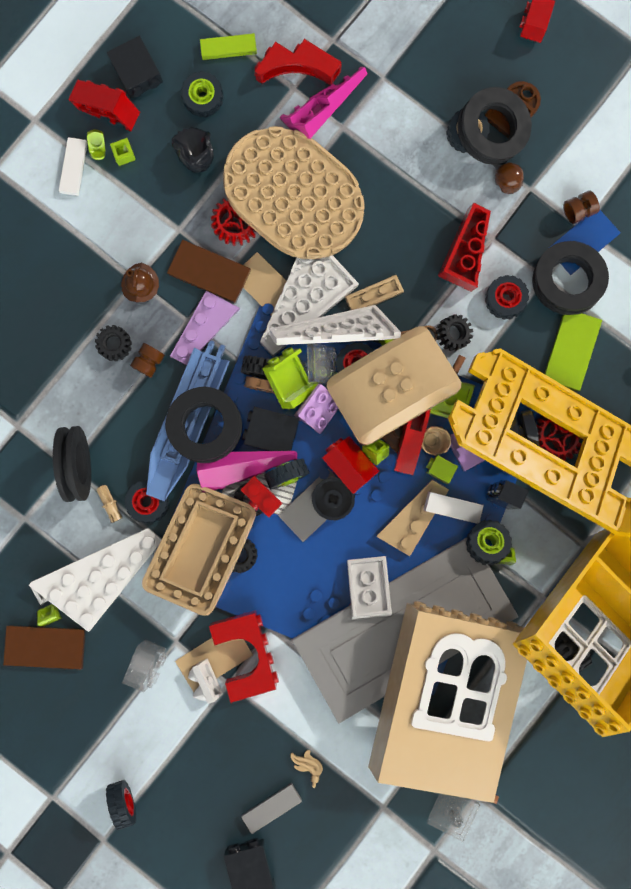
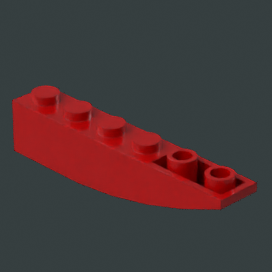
M431 409L404 424L394 471L414 475Z

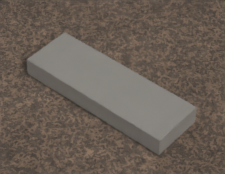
M290 783L243 813L241 817L251 834L301 803L302 799L293 784Z

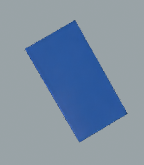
M599 210L597 214L585 217L584 220L576 224L553 245L564 241H577L585 243L599 252L621 232ZM560 263L570 275L580 268L575 263Z

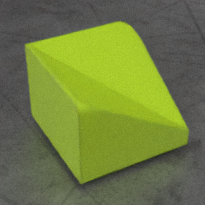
M128 138L110 144L119 166L136 160Z
M378 439L372 444L363 445L362 451L372 463L378 465L389 455L390 445Z

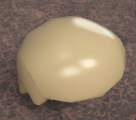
M438 426L427 428L422 449L434 456L446 453L451 446V436L448 431Z

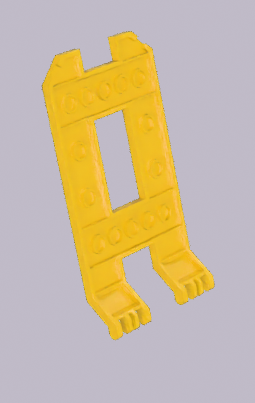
M501 348L488 353H478L474 356L468 372L483 380L484 384L474 408L457 400L448 417L458 445L611 533L631 537V498H627L611 488L619 460L631 467V425ZM520 403L583 439L575 466L570 465L510 430Z

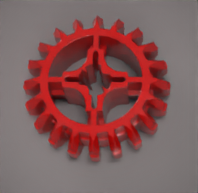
M223 198V204L217 203L218 209L212 210L214 215L211 216V221H213L211 227L215 229L214 234L219 235L220 241L225 239V244L227 245L230 241H232L233 246H236L237 242L243 246V240L250 243L249 237L255 238L256 234L254 232L256 231L251 226L244 229L243 224L245 221L237 215L229 201ZM228 212L229 217L225 220V223L221 224L224 214ZM233 216L237 220L239 219V224L235 223V221L233 222ZM237 230L239 233H231L228 231Z
M543 415V419L539 418L536 420L539 424L537 425L539 447L563 461H566V457L572 459L573 454L579 453L577 448H581L582 444L579 441L583 440L582 438L568 430H563L560 425ZM548 423H551L549 435L544 436ZM554 434H565L561 438H550ZM571 436V442L569 446L567 447V449H564V446H566V438ZM546 442L553 443L554 447L557 448V451H554L551 448H549Z

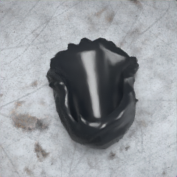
M197 127L184 128L183 131H178V134L174 135L171 139V146L175 149L179 160L188 170L194 173L207 171L212 164L214 149H212L210 142L211 133L209 131H203Z

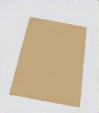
M256 252L244 264V266L251 268V272L243 288L262 307L269 303L275 308L287 281Z
M211 638L175 662L191 689L195 692L200 685L198 682L190 680L188 675L192 667L200 661L208 658L217 679L253 656L243 639H235L214 645Z

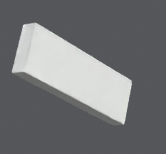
M68 137L59 185V192L62 194L79 196L88 145L87 140Z
M428 491L424 511L479 523L484 505Z

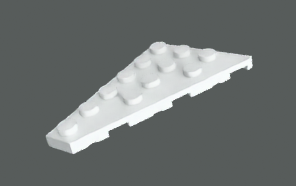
M333 255L321 259L296 258L260 344L274 357L287 345H276L270 336L271 328L322 317L356 289L359 283Z
M147 528L32 581L29 586L89 632L159 546L162 538Z

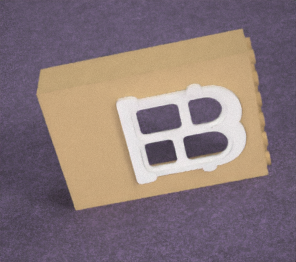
M414 601V604H406L368 765L378 783L494 803L527 659L520 655L513 645V642L524 627L518 626L517 623L511 621L503 623L493 617H488L487 620L482 618L481 615L470 613V616L463 614L462 611L452 609L450 612L445 610L444 607L433 605L431 608L426 606L425 603ZM456 649L461 652L463 665L459 676L443 674L437 671L439 659L444 651ZM481 655L491 657L495 664L488 692L467 688L471 665ZM435 682L457 686L451 716L448 719L427 714ZM465 698L486 702L481 724L477 725L459 720L462 703Z

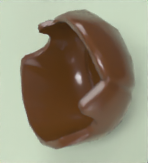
M508 162L496 170L495 182L503 193L513 194L523 186L524 173L519 165Z

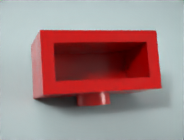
M532 0L527 2L524 13L527 15L522 17L519 28H522L520 37L539 43L542 42L553 11L554 0Z
M255 476L241 489L250 499L248 503L256 511L260 509L268 518L283 504Z

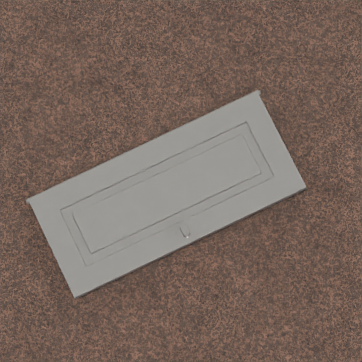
M467 538L389 582L391 616L352 619L350 605L291 639V644L296 646L338 724L385 697L407 603L414 604V601L425 603L426 606L431 608L433 605L444 607L445 610L450 612L452 609L462 611L463 614L470 616V613L481 615L482 618L487 620L488 617L499 619L503 623L518 618L516 611L490 566L487 564L482 565V563H478L474 558H471L470 553L467 551ZM456 649L444 651L439 659V664L460 651Z

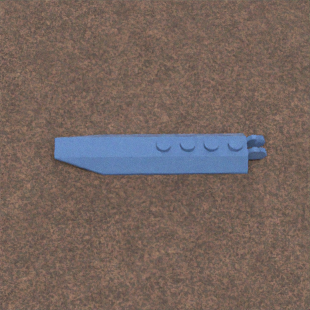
M212 340L209 342L205 352H201L196 348L193 349L172 403L182 393L193 388L211 387L219 390L230 362L229 360H221L225 351V345L219 347L216 356L210 355L215 346V342ZM211 407L197 408L186 419V434L194 443L198 442ZM166 417L150 454L146 495L162 501L167 499L190 462L189 459L175 450L169 442L165 428Z

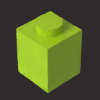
M437 455L435 458L431 457L426 465L428 471L426 473L445 484H449L458 466Z

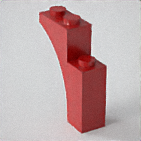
M304 38L301 44H297L294 52H291L275 41L273 46L266 50L262 62L259 61L254 71L256 81L261 84L279 75L300 73L316 77L332 85L341 73L342 62Z

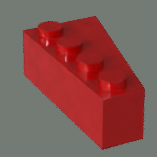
M473 203L467 209L438 274L439 277L470 292L478 288V276L481 271V259L485 248L484 242L488 230L490 210L476 203Z

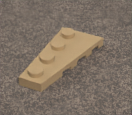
M431 480L376 537L410 556L435 513L424 511L428 491L446 496L449 489Z

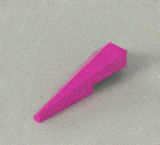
M358 68V71L351 77L348 75L343 77L344 82L339 85H330L310 97L309 101L301 107L297 105L294 107L293 113L281 115V121L290 130H298L307 137L306 139H311L367 75L366 68Z
M296 451L231 452L226 457L215 462H197V474L201 488L206 487L214 491L217 489L222 490L232 483L242 482L253 476L265 473V470L278 467L291 460L295 461L297 460L298 453Z

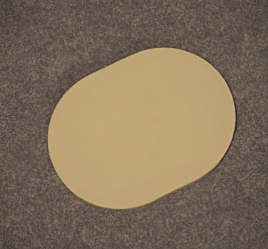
M274 126L248 133L229 152L223 173L225 194L237 215L270 244L293 257L321 259L332 256L346 248L357 235L364 214V198L359 188V183L350 170L314 139H306L307 137L298 130L293 131Z

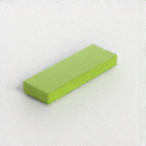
M255 33L200 39L202 60L257 54Z

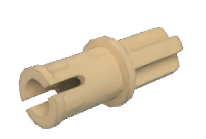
M107 485L98 487L97 492L103 503L102 508H105L111 523L122 519L123 517L116 505L117 501L113 500Z

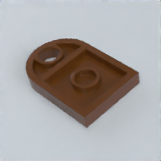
M524 81L511 84L507 90L520 97L532 118L541 102L538 89L531 83ZM523 91L531 92L532 97H525ZM489 109L484 115L488 118V123L509 139L510 125L507 118L501 112Z

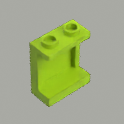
M290 347L283 350L281 356L270 359L268 365L262 368L282 409H294L305 401L318 385V382H310L297 356L302 352L300 348L293 349Z

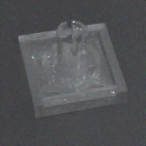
M308 343V361L301 362L302 366H305L303 367L305 372L308 373V382L327 386L328 380L337 374L335 348L317 343Z

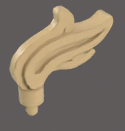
M310 750L305 751L304 757L291 753L292 761L297 764L294 765L295 769L301 772L309 771L312 774V787L315 788L323 771L322 764L310 755Z

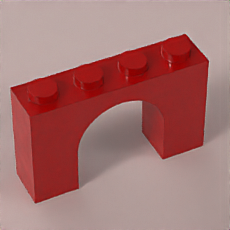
M256 610L212 622L209 625L214 645L235 639H243L250 642L258 652L259 661L252 671L226 680L225 685L230 703L276 690L277 683H279L277 671L273 672L271 664H274L272 653H268L266 645H269L266 633L262 634L260 627L263 626L262 617L260 614L257 615Z

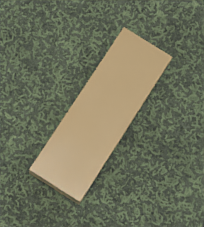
M394 275L346 296L345 301L350 310H355L382 303L404 293V290L397 275Z

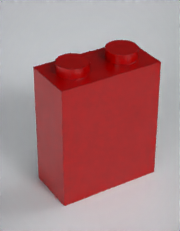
M350 436L344 440L340 438L325 450L327 454L322 457L353 494L379 472L377 467Z

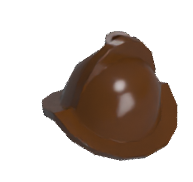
M142 262L134 264L123 276L121 282L123 295L133 302L151 300L157 294L159 288V279L156 272L149 265Z

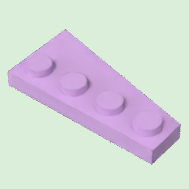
M206 290L170 357L187 365L193 349L196 348L202 351L207 343L216 336L219 330L229 322L240 308Z

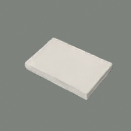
M386 556L347 560L352 619L391 616L392 609Z

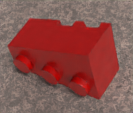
M77 80L68 99L78 110L99 119L100 116L109 118V122L114 125L117 122L121 123L128 131H132L140 114V111L128 99L123 90L119 88L112 89L104 84L97 85L89 80H86V82Z

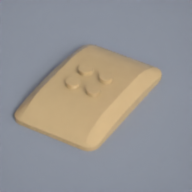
M418 326L401 335V338L394 339L335 374L327 382L328 392L356 439L363 445L372 444L455 395L461 388V381L430 331L423 326Z
M199 484L188 486L142 580L143 589L148 593L199 615L206 616L212 613L246 542L256 517V510L248 503L206 487L201 488Z

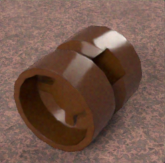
M588 190L580 194L578 198L573 197L566 200L563 208L569 222L575 224L584 220L585 217L597 214L600 210V205L594 192Z
M143 343L138 351L140 356L135 357L130 366L152 378L156 372L155 364H160L165 355L152 346Z

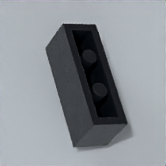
M504 480L495 482L493 485L491 484L486 495H488V501L507 510L521 509L529 490Z

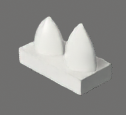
M208 658L192 667L188 678L198 682L200 685L195 690L193 697L198 700L207 701L208 704L215 702L223 693Z

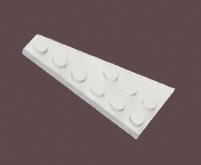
M376 305L271 328L270 336L276 345L398 339L401 338V332Z

